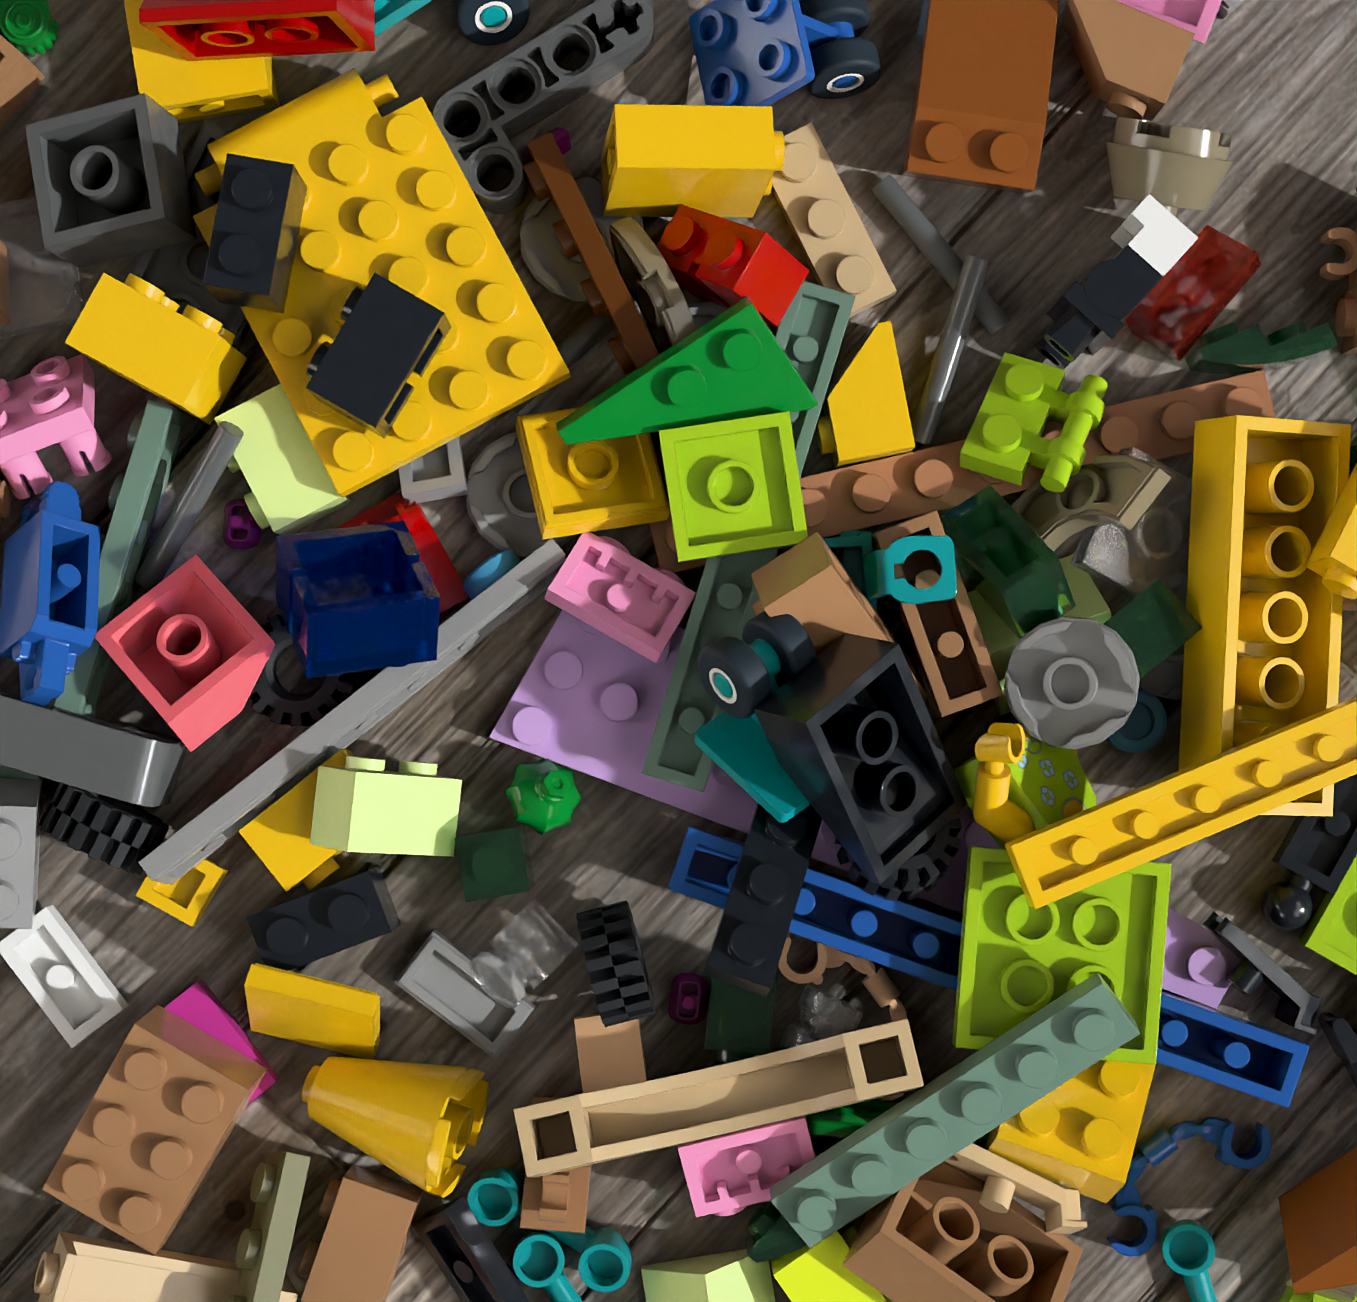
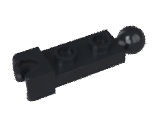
M1357 774L1334 783L1333 816H1296L1274 855L1272 862L1290 872L1286 881H1279L1271 885L1263 893L1261 901L1262 913L1266 921L1274 928L1282 931H1291L1303 926L1310 919L1313 908L1309 895L1313 885L1326 893L1334 895L1356 857Z

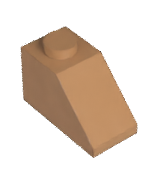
M1067 0L1061 18L1094 97L1107 102L1108 110L1117 116L1139 120L1146 118L1152 121L1166 104L1195 33L1116 0Z

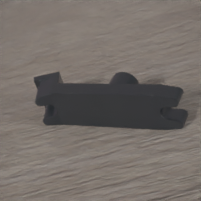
M1212 912L1203 925L1241 960L1226 980L1247 997H1250L1262 981H1264L1281 997L1274 1017L1293 1028L1316 1035L1318 1029L1312 1027L1322 998L1309 994L1308 991L1303 989L1226 917L1222 919L1218 914Z

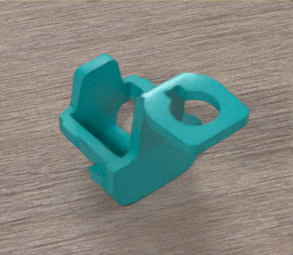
M860 530L841 531V537L823 539L830 549L844 550L842 566L876 612L877 598L891 595L897 601L905 604H921L950 600L957 593L954 544L947 535L902 537L893 542L888 549L876 551L872 550L871 532H860ZM918 550L929 551L939 560L941 574L937 583L932 587L926 589L915 588L905 578L895 579L894 564H903L906 557L912 552Z

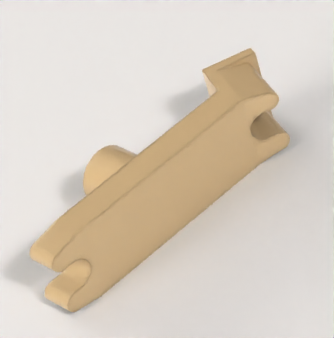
M971 1143L945 1160L948 1164L985 1181L979 1203L991 1211L1007 1213L1012 1197L1015 1196L1044 1210L1046 1233L1072 1234L1087 1228V1222L1081 1221L1079 1190L1065 1189L974 1143Z

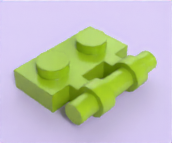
M1005 352L960 452V467L1021 486L1029 465L1045 470L1040 483L1046 490L1054 493L1063 492L1070 476L1078 474L1084 462L1086 450L1083 448L1089 430L1098 427L1106 408L1102 399L1108 387L1107 382L1097 375H1087L1084 377L1079 391L1068 394L1062 392L1065 381L1064 369ZM1049 419L1064 424L1059 437L1051 440L1042 437Z

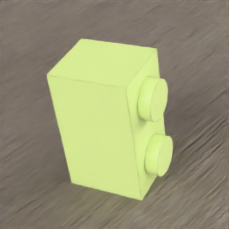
M281 383L214 418L218 426L221 421H227L238 426L244 432V436L228 462L227 467L232 473L240 469L243 472L252 492L244 495V499L253 518L261 529L271 526L273 532L286 537L351 503L348 495L342 497L336 490Z
M346 756L345 768L319 766L310 844L346 852L454 857L462 780L437 776L438 764L410 760H399L398 772L384 771L385 759L360 756Z

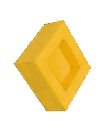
M205 858L172 885L152 881L147 875L135 896L189 926L196 927L228 870Z

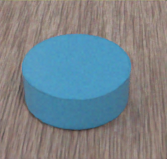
M504 549L493 554L467 576L463 583L464 592L473 600L521 562L520 558L512 549Z
M1138 689L1137 703L1127 721L1120 729L1109 736L1106 741L1114 748L1124 752L1137 753L1153 748L1162 739L1167 726V716L1162 703L1153 694Z

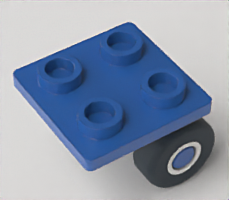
M714 0L689 17V26L705 104L710 106H769L806 84L811 94L823 99L846 98L869 89L879 80L882 69L878 50L874 43L864 38H858L865 32L870 23L867 1Z

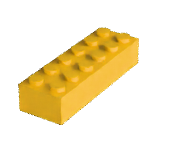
M1243 415L1195 421L1179 770L1338 704L1343 596L1327 589L1321 583L1323 576L1305 567V564L1349 479L1351 424ZM1334 784L1260 815L1333 816Z

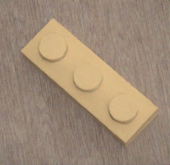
M812 122L785 135L784 164L781 171H775L773 174L771 191L818 284L856 296L850 317L894 296L897 290Z

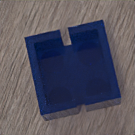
M404 521L276 536V602L288 633L292 634V643L306 679L321 676H339L344 673L384 667H403L412 663L437 660L440 595L425 563L420 562V553Z

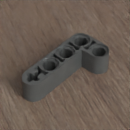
M596 0L449 90L437 100L433 109V118L480 206L484 210L493 214L509 213L523 203L527 194L528 182L518 153L509 140L629 68L650 52L654 43V12L649 0ZM623 18L628 25L636 23L637 32L629 35L624 28L615 30V21ZM595 32L598 34L600 45L606 42L607 52L603 54L600 53L599 44L594 35ZM570 48L582 50L589 56L587 63L574 71H566L555 63L558 55ZM525 81L535 88L532 97L521 104L506 102L501 96L504 89L510 83ZM472 114L480 119V125L472 135L461 138L455 137L448 132V127L456 116ZM505 167L514 173V178L506 189L499 192H491L481 186L482 177L489 169Z
M0 690V765L132 804L157 807L171 803L187 747L178 737L141 727H123L49 704L43 706L22 701L19 695Z

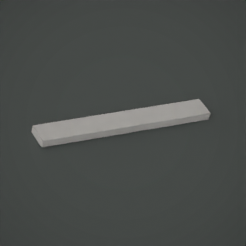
M553 538L548 540L138 862L152 881L167 885L174 884L335 753L348 747L546 591L567 559L566 554Z

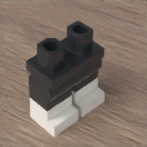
M1150 194L1110 237L1122 248L1119 254L1114 259L1098 264L1080 283L1075 281L1046 313L1055 323L1034 346L1057 368L1065 369L1085 349L1093 356L1110 342L1125 326L1120 320L1145 298L1198 239L1193 232Z

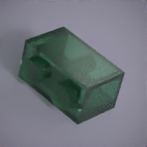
M991 485L939 517L945 534L953 541L955 562L958 570L1019 639L1023 638L1039 624L1057 619L1076 607L1059 557Z

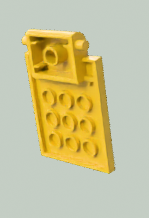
M355 68L207 144L215 163L194 174L206 197L220 191L227 153L294 164L307 186L284 314L240 307L336 490L342 497L357 491L571 378L569 369L424 99L420 97L381 117L377 108L399 97L391 80L385 74L364 85ZM218 203L193 216L208 247H210ZM374 273L444 312L451 325V329L422 377L412 372L406 382L415 389L385 439L318 401L306 388L311 380L306 375L313 355L325 341L333 343L345 321L341 320V312L346 300L358 285L366 287Z

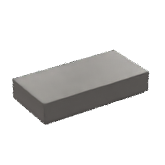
M434 930L394 982L495 1060L535 1008L533 1003L437 930Z

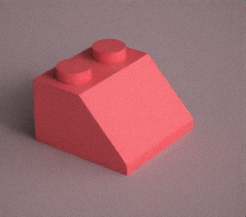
M196 554L96 632L94 637L190 752L243 710L276 645L272 638Z

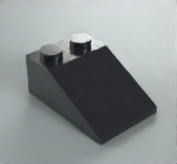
M844 633L811 663L753 709L780 766L873 883L881 885L968 805L899 643Z

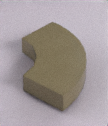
M628 216L610 223L609 232L615 261L628 291L637 302L648 324L654 344L659 354H661L697 329L685 298L663 256L647 233L634 219Z
M1124 455L1096 456L1093 463L1082 465L1078 474L1070 476L1063 492L1054 493L1048 491L1038 481L1010 506L1002 518L1052 554L1069 536L1089 526L1114 524L1131 531L1171 477L1161 468L1136 457Z

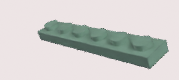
M148 400L144 414L138 413L132 421L127 439L128 449L133 450L126 473H120L116 477L109 495V509L114 512L107 535L101 534L97 632L130 606L137 583L135 576L144 561L188 417L174 407ZM95 638L91 647L76 657L74 670L65 677L64 692L56 698L54 704L56 707L93 718L96 717L113 661Z
M1097 972L771 1186V1202L808 1247L811 1248L1140 1034L1138 1026Z

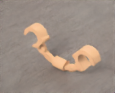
M787 935L778 967L789 981L798 984L813 982L819 985L823 982L822 974L825 968L840 967L844 962H848L857 971L868 975L862 980L863 985L880 1008L889 1004L892 1022L907 1019L905 1008L897 998L901 992L883 967L876 969L870 960L817 942L815 964L806 971H796L787 963V953L791 945V938ZM904 1093L891 1095L879 1099L895 1100L903 1096Z

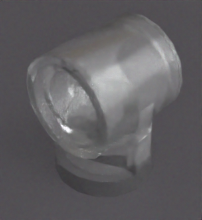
M533 898L489 942L492 949L489 952H480L469 963V970L475 981L488 996L506 1008L514 1009L525 998V988L528 985L533 989L538 986L579 943Z

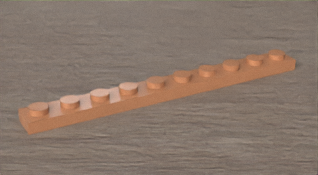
M1260 370L1106 406L1098 427L1089 430L1083 448L1086 450V457L1082 465L1093 463L1096 456L1124 455L1152 463L1193 453L1195 421L1233 415L1276 418L1265 371ZM1049 420L1042 437L1049 440L1059 437L1064 424ZM965 439L800 478L808 537L816 532L819 533L822 539L841 535V531H861L917 518L934 511H947L1023 493L1041 480L1045 470L1029 465L1020 486L960 467V452L966 441ZM669 512L666 521L649 523L659 568H664L678 574L705 567L707 558L678 563L671 512ZM792 546L779 547L778 550L784 549V548H789V547H792Z

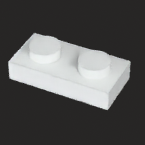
M54 905L47 906L34 915L32 929H16L0 941V954L71 1048L79 1045L129 1006Z

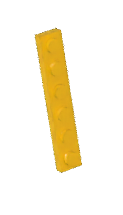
M1357 696L1005 843L1004 845L1028 905L1034 909L1040 908L1357 774Z

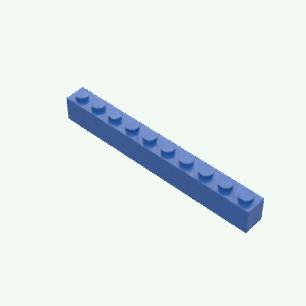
M689 823L668 882V889L724 908L744 842ZM808 865L788 932L957 991L962 919L900 897L896 901L885 900V892L877 890L874 896L863 891L866 885L857 882L853 883L849 879ZM1162 990L1156 1062L1289 1108L1310 1048L1309 1045L1288 1034Z

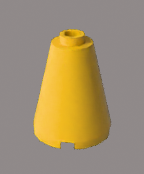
M330 1056L321 1066L314 1065L309 1071L302 1089V1101L308 1103L307 1112L309 1118L427 1193L445 1198L452 1193L467 1168L466 1165L457 1163V1159L461 1156L466 1144L475 1147L478 1141L487 1108L489 1082L481 1080L486 1075L484 1071L472 1067Z

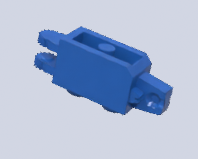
M59 480L55 483H50L41 492L43 494L41 497L33 498L22 508L23 512L20 515L23 519L20 520V528L5 540L0 613V656L19 662L20 700L43 706L49 704L51 699L58 698L64 692L65 677L74 670L76 657L91 647L98 624L101 527L81 521V508H79V505L82 503L79 500L81 496L77 494V489H74L72 484L68 485L66 481L62 483Z

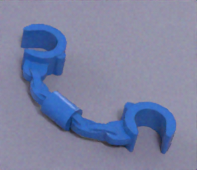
M1208 1117L1201 1123L1183 1121L1171 1126L1168 1132L1162 1127L1138 1146L1141 1153L1132 1156L1131 1168L1128 1171L1125 1185L1114 1195L1115 1203L1111 1205V1209L1116 1215H1135L1140 1217L1143 1224L1141 1234L1131 1241L1107 1237L1108 1243L1118 1253L1128 1257L1140 1256L1148 1252L1155 1244L1158 1235L1155 1220L1158 1218V1213L1151 1205L1146 1204L1142 1206L1140 1204V1194L1134 1184L1143 1173L1147 1163L1155 1167L1179 1148L1175 1143L1177 1140L1188 1139L1196 1134H1201L1205 1140L1216 1144L1217 1150L1214 1154L1221 1163L1225 1165L1231 1163L1233 1166L1241 1169H1253L1263 1164L1269 1157L1272 1142L1267 1128L1257 1122L1255 1125L1256 1142L1254 1147L1245 1154H1235L1231 1149V1139L1235 1124L1228 1118L1221 1120L1215 1117Z

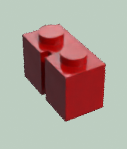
M680 204L671 222L666 226L656 246L670 268L676 282L693 296L728 309L748 296L765 323L778 327L809 273V270L766 232Z

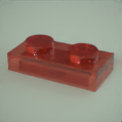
M1208 225L1197 235L1198 239L1126 319L1132 334L1178 361H1181L1261 266L1256 251Z

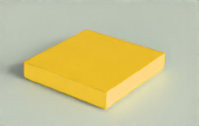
M580 407L517 416L516 432L542 540L666 521L668 519L670 508L650 433L567 445L559 435L556 423Z
M255 963V965L251 964L244 984L251 1031L363 1059L375 1060L380 1043V996L378 993Z

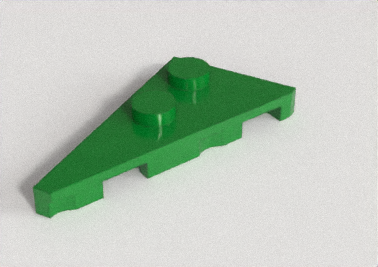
M747 296L557 422L556 426L559 435L569 445L780 412L810 410L818 405V403Z

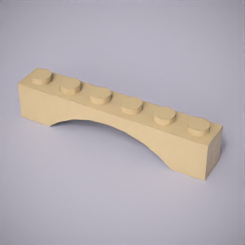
M908 1019L727 1064L641 1083L578 1094L513 1110L527 1177H540L920 1089L924 1086L909 1022Z

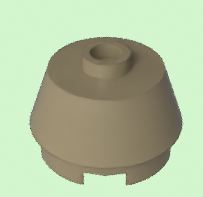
M1117 116L1112 142L1105 141L1113 196L1139 201L1140 205L1150 194L1175 217L1178 207L1205 211L1234 163L1233 161H1228L1233 134Z

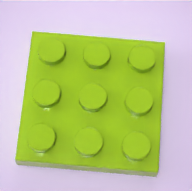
M968 845L952 1040L955 1048L980 1050L1098 972L1135 1020L1140 1032L1138 1036L1101 1060L1156 1065L1172 864L1149 861L1034 909L1028 905L1006 848Z

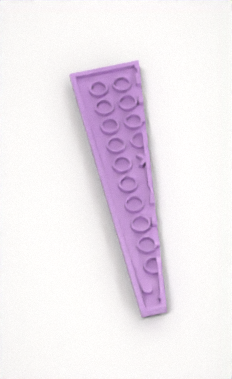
M562 610L489 738L746 834L748 833L757 805V801L714 761L704 792L642 774L685 630L679 626L659 660L655 663ZM968 805L954 817H960L962 829L957 835V838H961L962 841L959 851L954 856V861L933 889L928 893L923 889L918 898L963 914L968 845L1000 848L988 831L975 821L973 811ZM822 820L811 858L849 871L852 866L851 862L840 865L837 853L842 844H835V835ZM1168 908L1162 989L1217 1009L1230 986L1226 978L1241 960L1210 931Z

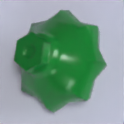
M545 758L535 763L516 765L514 778L504 790L506 797L513 806L514 820L530 825L540 835L547 833L553 828L570 827L574 810L582 800V796L575 786L572 770L560 767L553 761Z

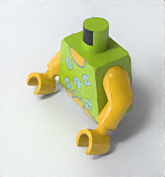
M992 723L988 728V733L982 735L976 742L974 750L976 755L954 769L968 806L973 811L975 821L988 831L1000 848H1006L1004 844L1096 806V795L1079 762L1078 749L1061 748L1058 745H1051L1044 740L1040 741L1028 734L1020 724Z

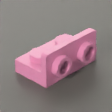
M588 532L582 533L548 587L544 599L657 663L677 627L684 619L697 593L687 588L683 580L675 573L664 568H652L631 556L628 549L619 541L607 536L598 537Z
M806 1116L677 1145L696 1217L709 1214L729 1216L742 1211L748 1205L771 1200V1186L817 1157L813 1148Z

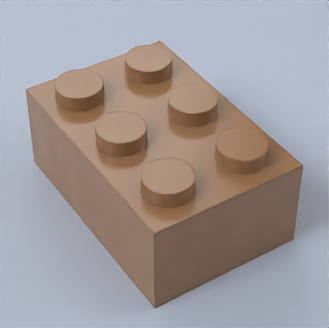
M155 1006L134 1023L42 1190L151 1254L156 1255L178 1229L268 1068L163 1007Z
M943 1161L868 1210L844 1260L843 1266L893 1302H1064L1083 1248L1063 1234L1046 1233L1045 1221L1013 1198L1007 1213H998L983 1207L979 1200L985 1181Z

